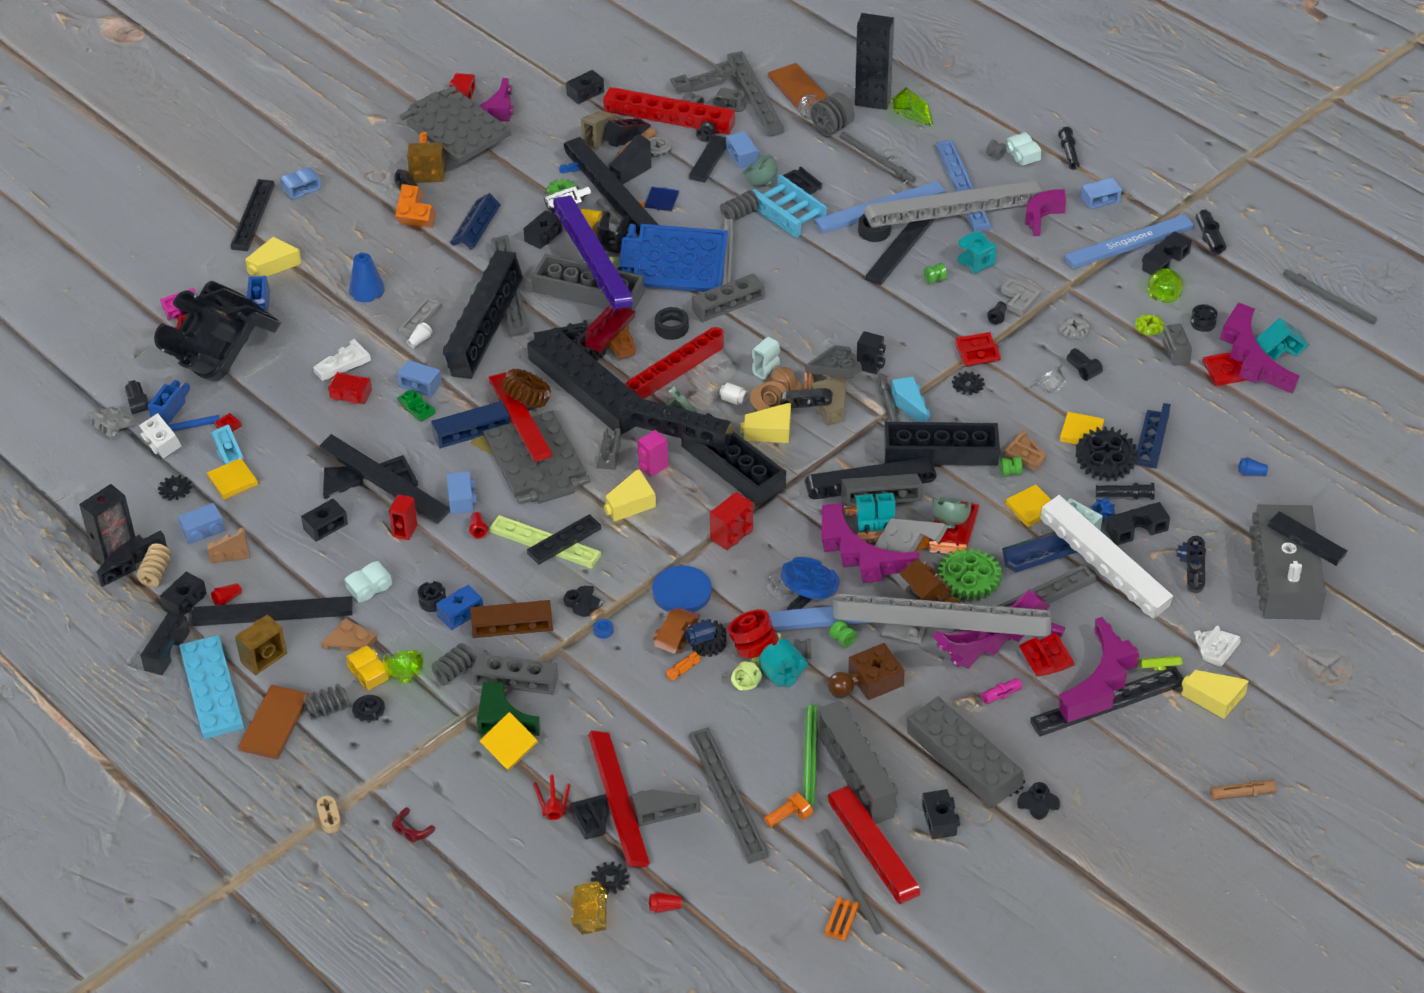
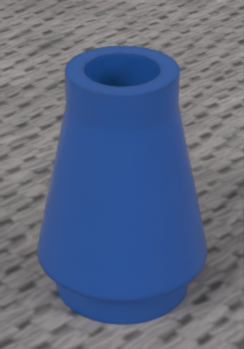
M1248 457L1240 459L1238 473H1242L1243 476H1266L1268 465Z

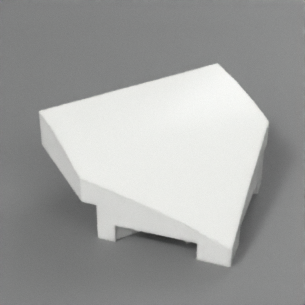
M1215 626L1213 630L1203 633L1200 630L1194 631L1202 659L1219 667H1222L1241 643L1240 636L1220 631L1219 626Z

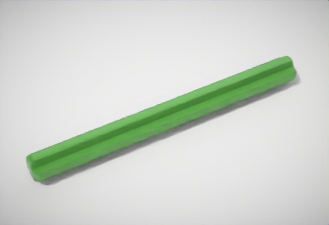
M812 704L806 707L803 776V798L811 807L815 805L818 721V708Z

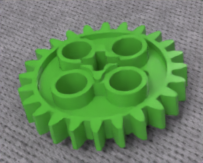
M963 548L962 552L955 549V554L949 552L948 557H943L942 562H939L937 574L952 589L951 595L957 594L959 600L964 596L966 601L970 597L976 601L978 596L981 599H984L985 594L991 596V591L996 592L997 587H1000L1002 577L1001 567H998V561H994V556L988 557V552L981 554V549L974 552L973 548H970V551H966Z

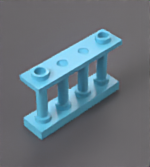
M781 174L778 175V186L762 194L756 189L752 190L758 199L757 211L795 238L801 235V225L815 216L819 218L827 215V207ZM781 191L786 194V196L776 202L769 199ZM791 200L798 203L788 210L781 208L782 205ZM803 208L810 211L800 218L792 216Z

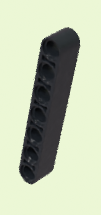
M919 458L811 474L805 478L804 483L810 499H823L841 496L842 479L917 474L922 484L934 481L937 474L930 458Z

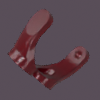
M407 807L392 822L393 829L399 834L404 833V836L412 843L427 838L435 831V826L433 825L422 831L405 828L401 821L410 812V809Z

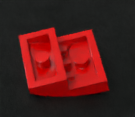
M991 332L955 338L958 353L965 367L1001 361L997 344H994Z
M1057 632L1041 640H1038L1036 636L1019 645L1035 676L1053 674L1075 665Z

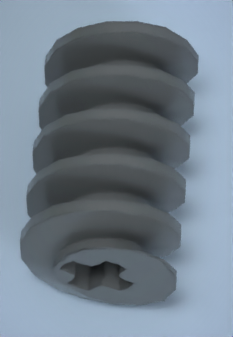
M748 190L730 199V201L728 200L720 204V211L728 220L732 219L734 222L735 219L738 220L740 217H744L746 214L757 210V196L752 190Z
M459 643L456 648H452L450 652H447L432 664L433 674L439 683L446 686L448 680L452 681L454 676L458 677L460 672L466 670V667H471L472 663H475L477 656L469 646Z
M340 684L335 685V690L329 686L327 693L324 689L320 690L319 695L313 692L312 699L309 695H304V705L310 720L311 714L319 718V711L327 715L328 708L334 713L336 705L340 710H342L343 703L350 707L346 690Z

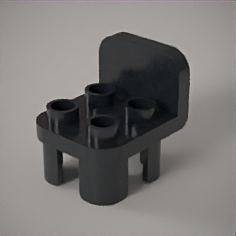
M209 281L205 284L199 295L185 290L175 297L173 306L188 312L179 329L161 323L155 331L154 342L156 347L162 352L172 355L179 360L178 364L192 370L203 379L218 381L230 371L233 362L249 339V335L255 326L276 333L282 322L242 293L215 281Z

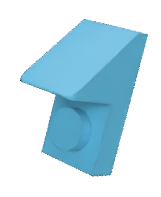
M229 424L210 432L217 447L215 452L224 464L239 458L244 459Z

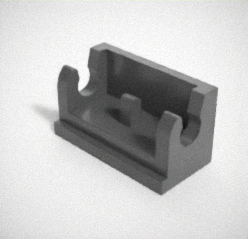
M615 428L614 436L608 435V430L605 429L597 469L616 470L621 446L620 429Z

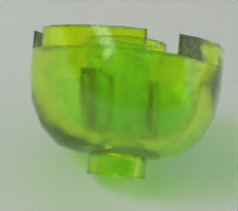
M1166 268L1155 271L1148 281V295L1153 300L1157 301V298L1163 300L1162 303L1179 300L1183 292V280L1180 274Z
M418 650L396 651L395 656L391 657L390 653L383 655L385 672L392 679L399 680V683L412 682L411 678L417 677L423 669V651L418 653Z

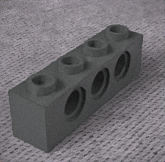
M754 273L692 296V311L703 323L764 299V284Z
M477 654L472 671L473 684L482 686L483 682L503 683L504 689L553 695L558 679L557 663Z

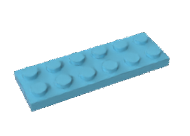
M219 635L180 644L203 739L244 729Z

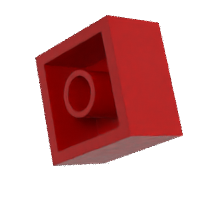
M735 492L710 512V539L728 550L732 546L737 545L743 537L749 535L754 528L753 502Z

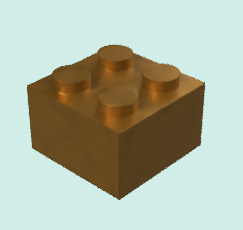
M408 143V168L415 183L444 182L445 164L442 143Z
M269 615L257 620L235 636L240 662L255 676L287 654L283 629Z

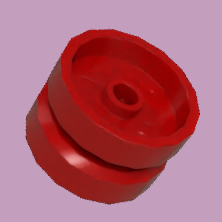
M756 609L745 612L736 617L728 626L730 638L734 642L738 655L742 658L758 657L770 644L774 646L779 640L778 633L775 627L772 626V620L765 610Z

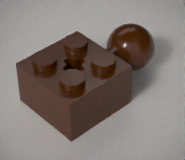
M916 558L899 573L922 600L962 603L949 593L952 589L926 561L921 563Z
M882 643L850 656L849 674L836 672L830 676L827 684L829 692L837 698L847 697L851 694L853 687L857 685L869 701L904 686L905 670L887 645Z

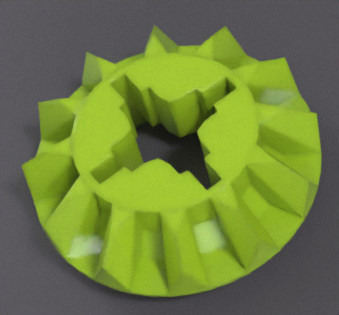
M1147 313L1146 316L1141 314L1139 318H1136L1135 327L1140 333L1153 336L1163 331L1164 322L1161 317H1156V314L1150 315Z

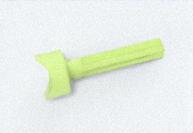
M760 656L752 658L750 662L744 661L739 663L733 671L731 682L738 690L753 689L761 681L762 674L759 670Z

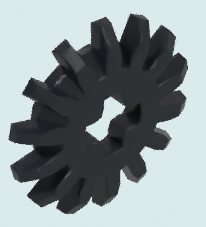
M964 371L963 374L959 372V377L954 376L955 380H952V384H954L952 387L957 389V392L963 391V395L967 391L969 395H972V391L978 394L979 391L983 390L982 386H985V383H982L984 378L979 379L980 374L975 375L974 372L967 373V371ZM970 381L971 384L969 386H966L965 383Z
M172 475L169 479L166 477L164 478L165 482L159 483L163 486L158 487V490H160L158 492L159 495H163V499L168 498L170 501L174 497H176V500H179V495L185 498V494H190V489H192V485H190L192 483L191 480L187 481L188 477L182 479L181 475H178V477ZM173 486H177V491L173 490Z
M612 861L611 865H607L604 862V867L602 868L596 866L598 872L592 871L591 874L595 877L590 878L591 882H597L592 885L593 888L600 887L598 889L599 893L606 889V895L609 894L610 889H612L614 894H617L616 888L623 891L624 887L622 885L629 884V881H625L630 878L629 874L624 875L628 871L627 868L621 870L622 864L619 863L618 866H614L615 862ZM614 875V882H606V876L611 877Z

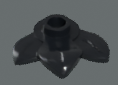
M581 586L577 590H569L563 597L564 604L572 608V611L581 617L590 616V611L600 608L603 604L602 600L592 595L594 586Z
M1036 782L1030 787L1029 791L1019 796L1017 807L1019 809H1029L1033 818L1041 820L1047 816L1049 809L1059 810L1060 800L1056 795L1050 793V789L1045 783Z

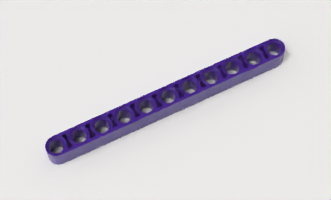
M570 195L554 198L553 206L557 216L613 310L632 307L633 300L630 291L573 197Z

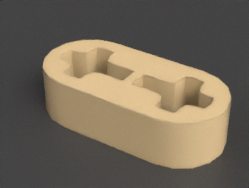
M331 796L321 797L317 801V810L322 829L329 834L336 833L341 828L336 802ZM328 805L330 810L326 811L324 806ZM332 818L334 824L330 825L328 819Z

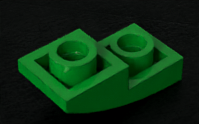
M412 389L397 397L398 402L420 422L436 413L435 408L424 402L422 395Z

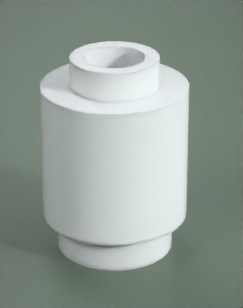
M727 382L721 386L719 395H721V399L736 405H744L748 397V391L743 387Z

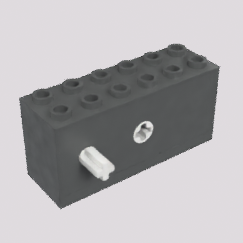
M1257 504L1256 512L1252 513L1253 526H1250L1249 534L1250 537H1253L1251 550L1255 552L1253 565L1257 566L1255 580L1259 581L1257 595L1261 596L1259 610L1263 611L1264 619L1320 620L1326 596L1321 557L1268 527L1269 521L1280 511L1317 533L1313 505Z

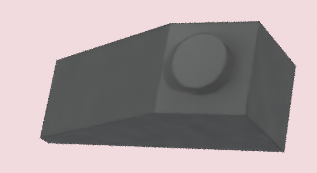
M651 789L632 794V808L640 827L700 812V798L697 795Z

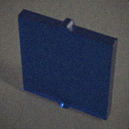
M652 186L644 206L645 208L657 209V211L672 212L679 195V190Z

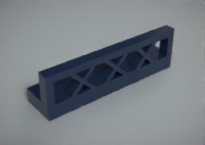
M491 193L475 201L450 241L453 246L461 241L470 250L476 246L501 206Z
M1163 403L1161 412L1147 410L1135 465L1157 469L1171 404ZM1149 417L1160 418V419H1159V421L1153 423V422L1149 419ZM1153 429L1156 433L1150 436L1147 431ZM1150 442L1153 446L1146 448L1144 444ZM1147 455L1150 458V461L1139 458L1141 456Z
M1055 531L1002 548L1005 567L1015 573L1077 553Z

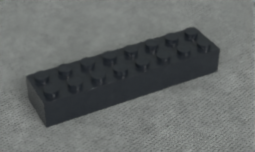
M495 251L493 257L490 258L486 270L483 272L481 280L477 283L474 293L470 296V300L464 308L461 318L457 321L454 331L450 334V338L443 348V355L446 358L452 377L472 379L523 280L515 252Z
M555 327L527 343L528 359L613 431H615V428L620 429L621 435L635 427L621 422L620 406L627 395L641 397L558 328Z

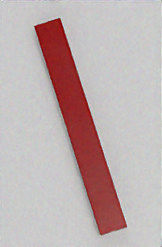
M506 372L489 376L490 385L499 401L503 402L512 424L533 461L537 462L551 458L552 452L525 405L511 398L503 390L502 383Z
M591 730L588 737L627 865L647 868L650 862L610 734L608 732Z

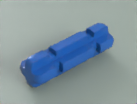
M578 163L560 165V173L580 171L577 167Z

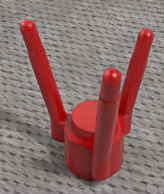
M551 774V798L545 804L537 782H534L533 785L542 808V815L546 816L549 820L562 818L566 814L570 784L566 785L561 803L555 797L554 775Z

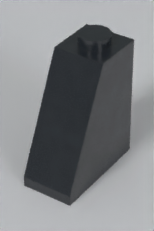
M641 134L636 135L609 165L610 171L622 184L652 168L651 141Z

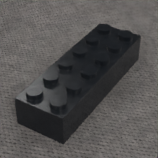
M861 13L857 23L856 106L883 110L888 108L891 100L894 17Z
M733 430V438L726 450L681 439L682 448L758 506L786 487V470Z
M884 423V464L919 458H930L933 465L998 466L999 464L998 423Z

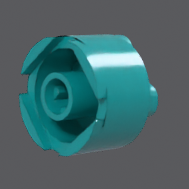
M780 639L778 644L774 646L770 644L764 649L759 657V667L774 685L791 687L796 683L803 670L807 668L808 663L805 657L789 640Z

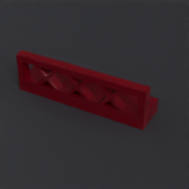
M609 305L587 328L585 346L602 352L635 318L636 311L629 308L613 310L611 305Z

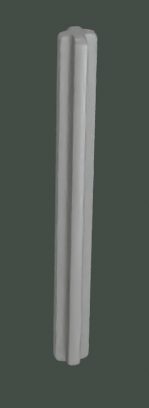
M725 219L724 230L728 231L722 285L731 282L734 226L732 219Z

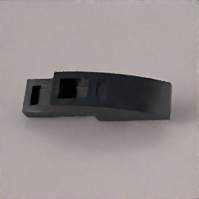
M160 530L144 539L139 534L111 553L96 572L100 586L104 587L137 570L135 564L143 561L149 546L157 543L167 547L162 531Z

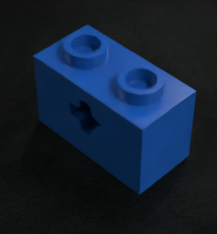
M466 585L436 603L438 618L453 630L471 619L470 607L483 606V599L470 585Z

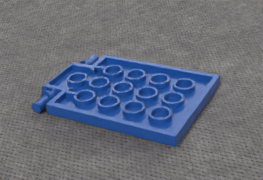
M641 224L639 238H636V225H629L628 234L622 238L617 269L628 273L634 271V274L644 276V287L705 292L722 285L728 240L727 230Z

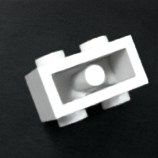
M158 413L139 425L142 430L141 437L146 443H151L149 447L155 455L159 453L162 458H165L181 447L176 435Z

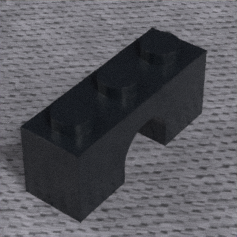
M1174 231L1143 256L1142 271L1160 279L1170 270L1171 258L1180 262L1190 254L1192 240Z
M1160 502L1148 504L1108 516L1106 532L1113 543L1118 546L1134 540L1136 527L1146 529L1151 536L1168 531L1170 516Z
M171 612L167 613L140 655L144 671L161 676L164 674L171 663L170 653L172 646L183 644L190 633L186 616Z

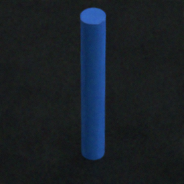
M219 415L169 424L168 426L172 431L213 424L220 418Z

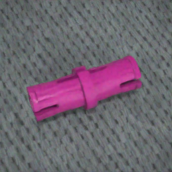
M1014 678L1006 683H998L994 688L982 692L981 698L987 705L1000 698L1005 699L1009 694L1020 691L1022 683L1018 678Z

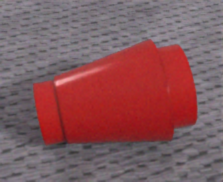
M474 512L471 515L469 533L474 538L481 539L486 536L488 526L482 514Z
M238 583L218 587L211 592V599L215 605H226L242 594V589Z
M656 891L654 894L649 895L650 911L661 913L681 909V896Z

